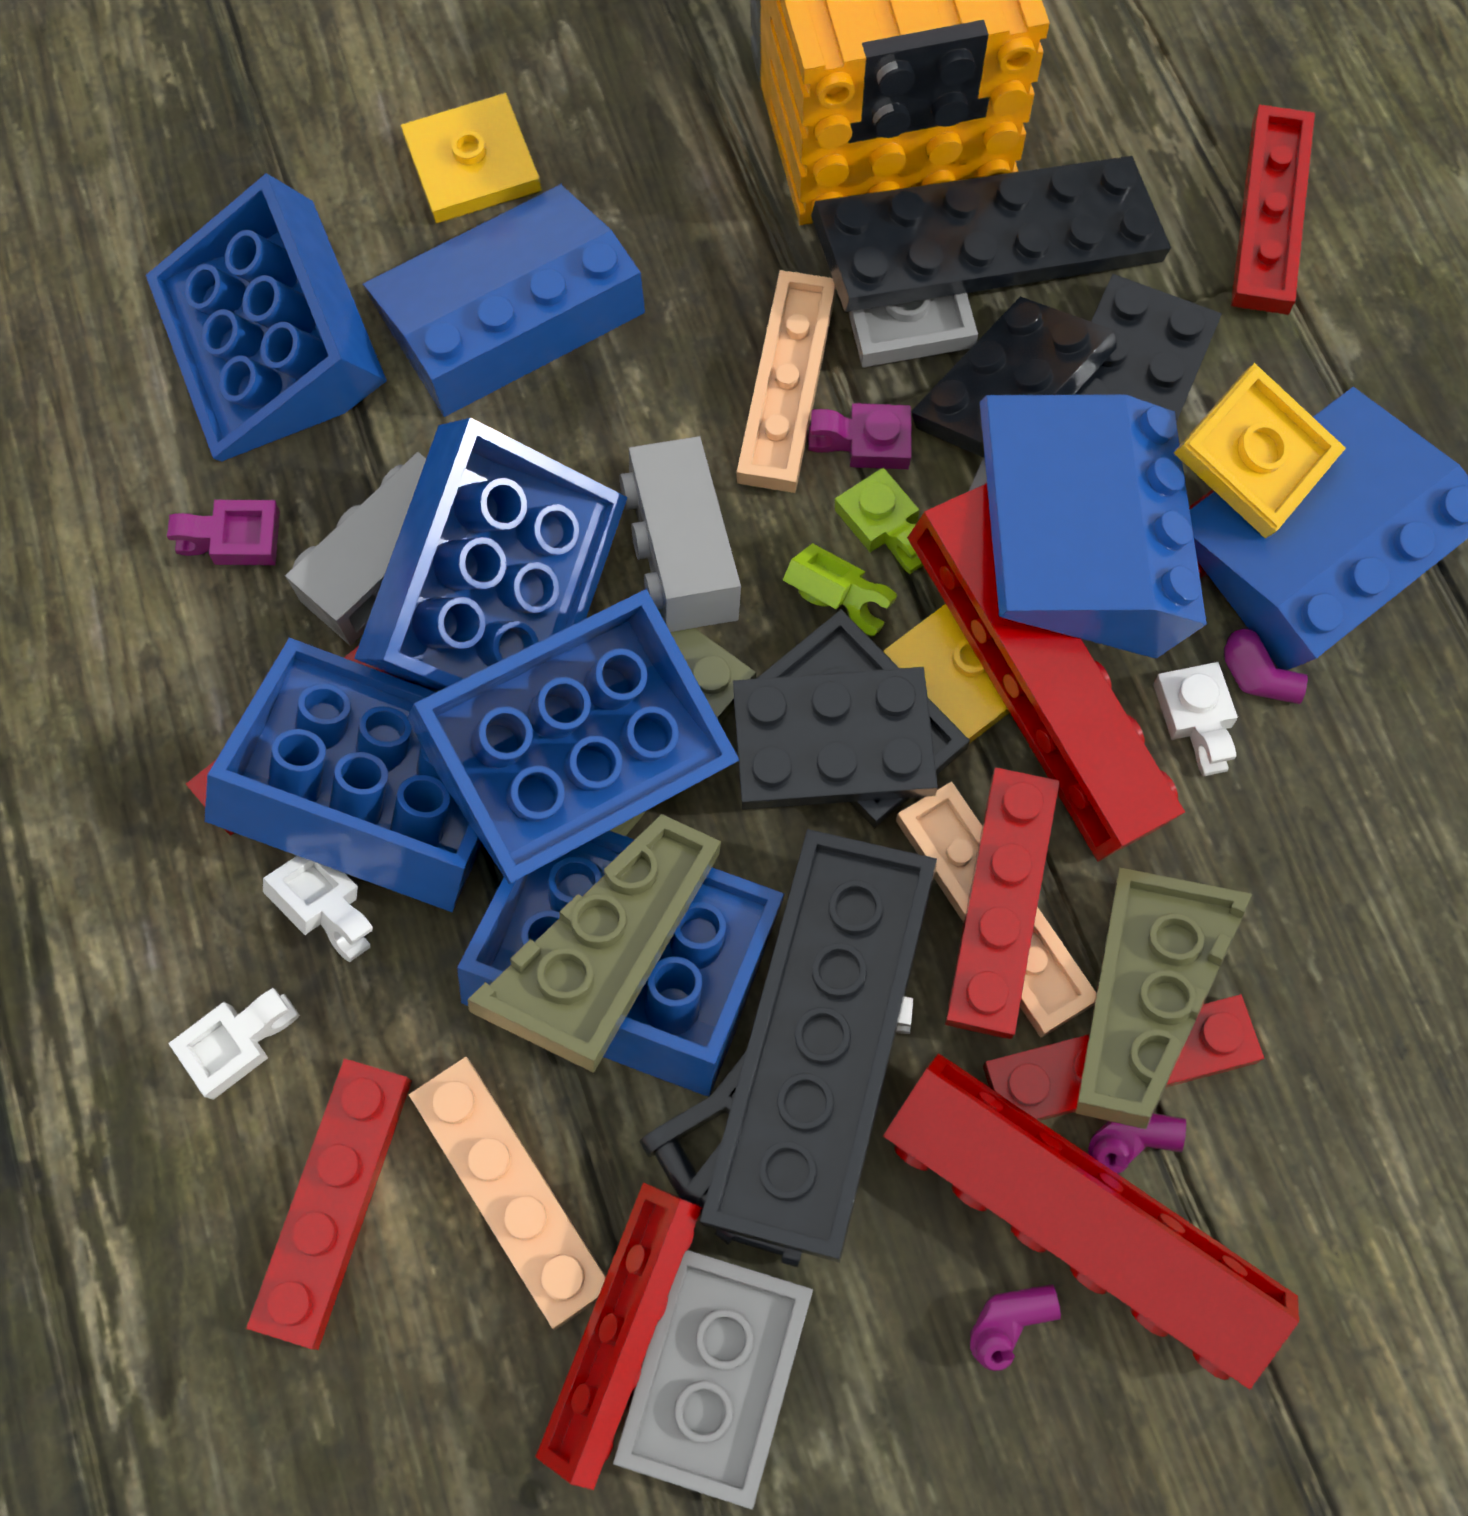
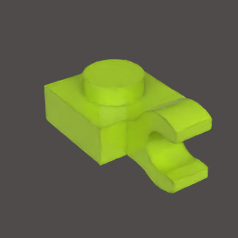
M884 468L835 498L836 513L870 553L885 544L899 564L909 574L923 566L907 539L916 525L915 523L919 520V508Z
M813 543L791 559L783 581L798 588L799 594L810 603L824 607L831 606L834 609L843 604L849 612V618L866 635L875 636L883 628L885 622L870 614L867 607L868 602H875L881 607L888 609L897 598V594L888 586L878 583L874 584L863 579L864 570Z

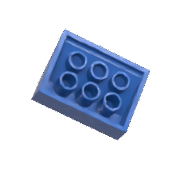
M267 173L146 274L213 459L222 462L345 414L387 381L313 201Z
M561 184L363 283L369 298L444 417L645 313L641 272L613 231Z
M1355 387L1350 388L1313 416L1346 449L1275 533L1265 539L1215 491L1190 509L1198 563L1249 630L1256 632L1260 636L1261 642L1264 644L1269 656L1279 669L1289 670L1318 658L1468 539V475L1457 462Z
M986 395L980 401L999 617L1155 659L1207 625L1183 463L1174 454V451L1180 446L1175 411L1129 395Z
M472 418L438 425L354 659L410 682L440 691L586 619L628 497Z
M647 589L414 703L407 717L437 775L508 884L515 882L739 761L736 752Z
M292 638L287 640L207 775L204 822L453 912L482 844L437 775L407 719L414 703L436 692Z
M609 830L511 884H508L506 879L503 878L457 967L461 1004L468 1006V998L485 982L490 985L511 965L510 958L530 939L535 942L559 919V912L577 894L583 896L604 876V869L635 839ZM712 867L603 1057L710 1097L734 1038L785 893Z

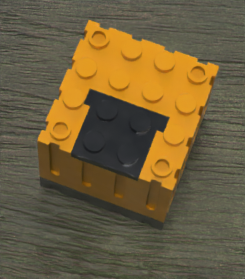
M750 0V20L753 36H751V52L799 226L813 223L811 214L815 201L1018 172L1015 161L1021 160L1026 138L1023 123L1029 122L1035 95L1031 83L1038 81L1044 52L1040 40L1047 38L1050 24L1042 0Z

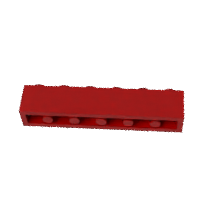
M987 483L924 511L907 539L1047 777L1060 781L1058 795L1097 862L1153 833L1185 813L1178 800V792L1174 782L1168 774L1157 766L1145 746L1141 727L1134 718L1126 714L1111 689V680L1106 669L1092 658L1082 639L999 617Z
M939 1053L927 1067L883 1135V1137L895 1144V1152L906 1163L922 1171H927L929 1168L953 1184V1192L965 1204L978 1211L989 1209L1011 1224L1010 1229L1012 1233L1024 1245L1037 1252L1044 1253L1048 1250L1070 1265L1071 1273L1082 1285L1098 1294H1106L1108 1291L1131 1307L1133 1317L1144 1328L1161 1337H1166L1168 1334L1193 1350L1192 1354L1195 1360L1206 1371L1219 1379L1229 1380L1232 1377L1250 1390L1299 1323L1298 1295Z

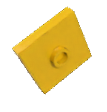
M506 93L401 124L407 147L436 224L542 191L540 178Z
M1254 363L1223 395L1174 451V454L1266 539L1282 526L1346 448Z
M946 604L883 650L899 669L924 667L927 697L970 740L969 744L1010 713Z

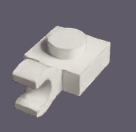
M1219 662L1158 674L1153 685L1171 740L1190 736L1197 765L1202 776L1227 772L1229 769L1227 761L1233 760L1237 756L1233 740L1226 729L1232 728L1238 717Z
M296 856L263 878V893L304 935L321 925L326 931L333 947L348 962H351L370 948V943L364 936L370 933L373 927L361 912L350 905L357 898L358 886L345 873Z
M272 988L259 996L240 1014L236 1012L232 1005L226 1002L221 1003L168 1044L203 1096L214 1100L268 1059L258 1043L260 1040L282 1031L300 1015L285 994L280 996Z

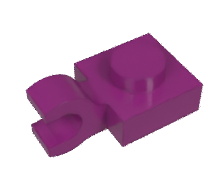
M852 403L850 418H846L841 413L830 409L811 410L808 450L819 453L850 451V467L908 470L911 462V406Z
M214 500L213 516H199L186 513L169 515L167 538L168 540H176L175 552L179 555L195 556L204 554L209 550V555L214 565H276L280 510L275 500Z

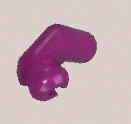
M1239 629L1230 634L1224 647L1223 655L1230 672L1243 692L1295 704L1302 703L1307 688V674L1275 668L1264 644L1261 642L1260 636L1256 632L1249 629Z
M1153 1113L1146 1129L1108 1121L1093 1134L1088 1147L1089 1155L1119 1174L1146 1147L1182 1153L1186 1136V1119Z
M1053 1284L995 1294L986 1301L970 1332V1350L972 1355L985 1369L1001 1371L1012 1364L1015 1358L1012 1351L1024 1326L1060 1320V1306Z

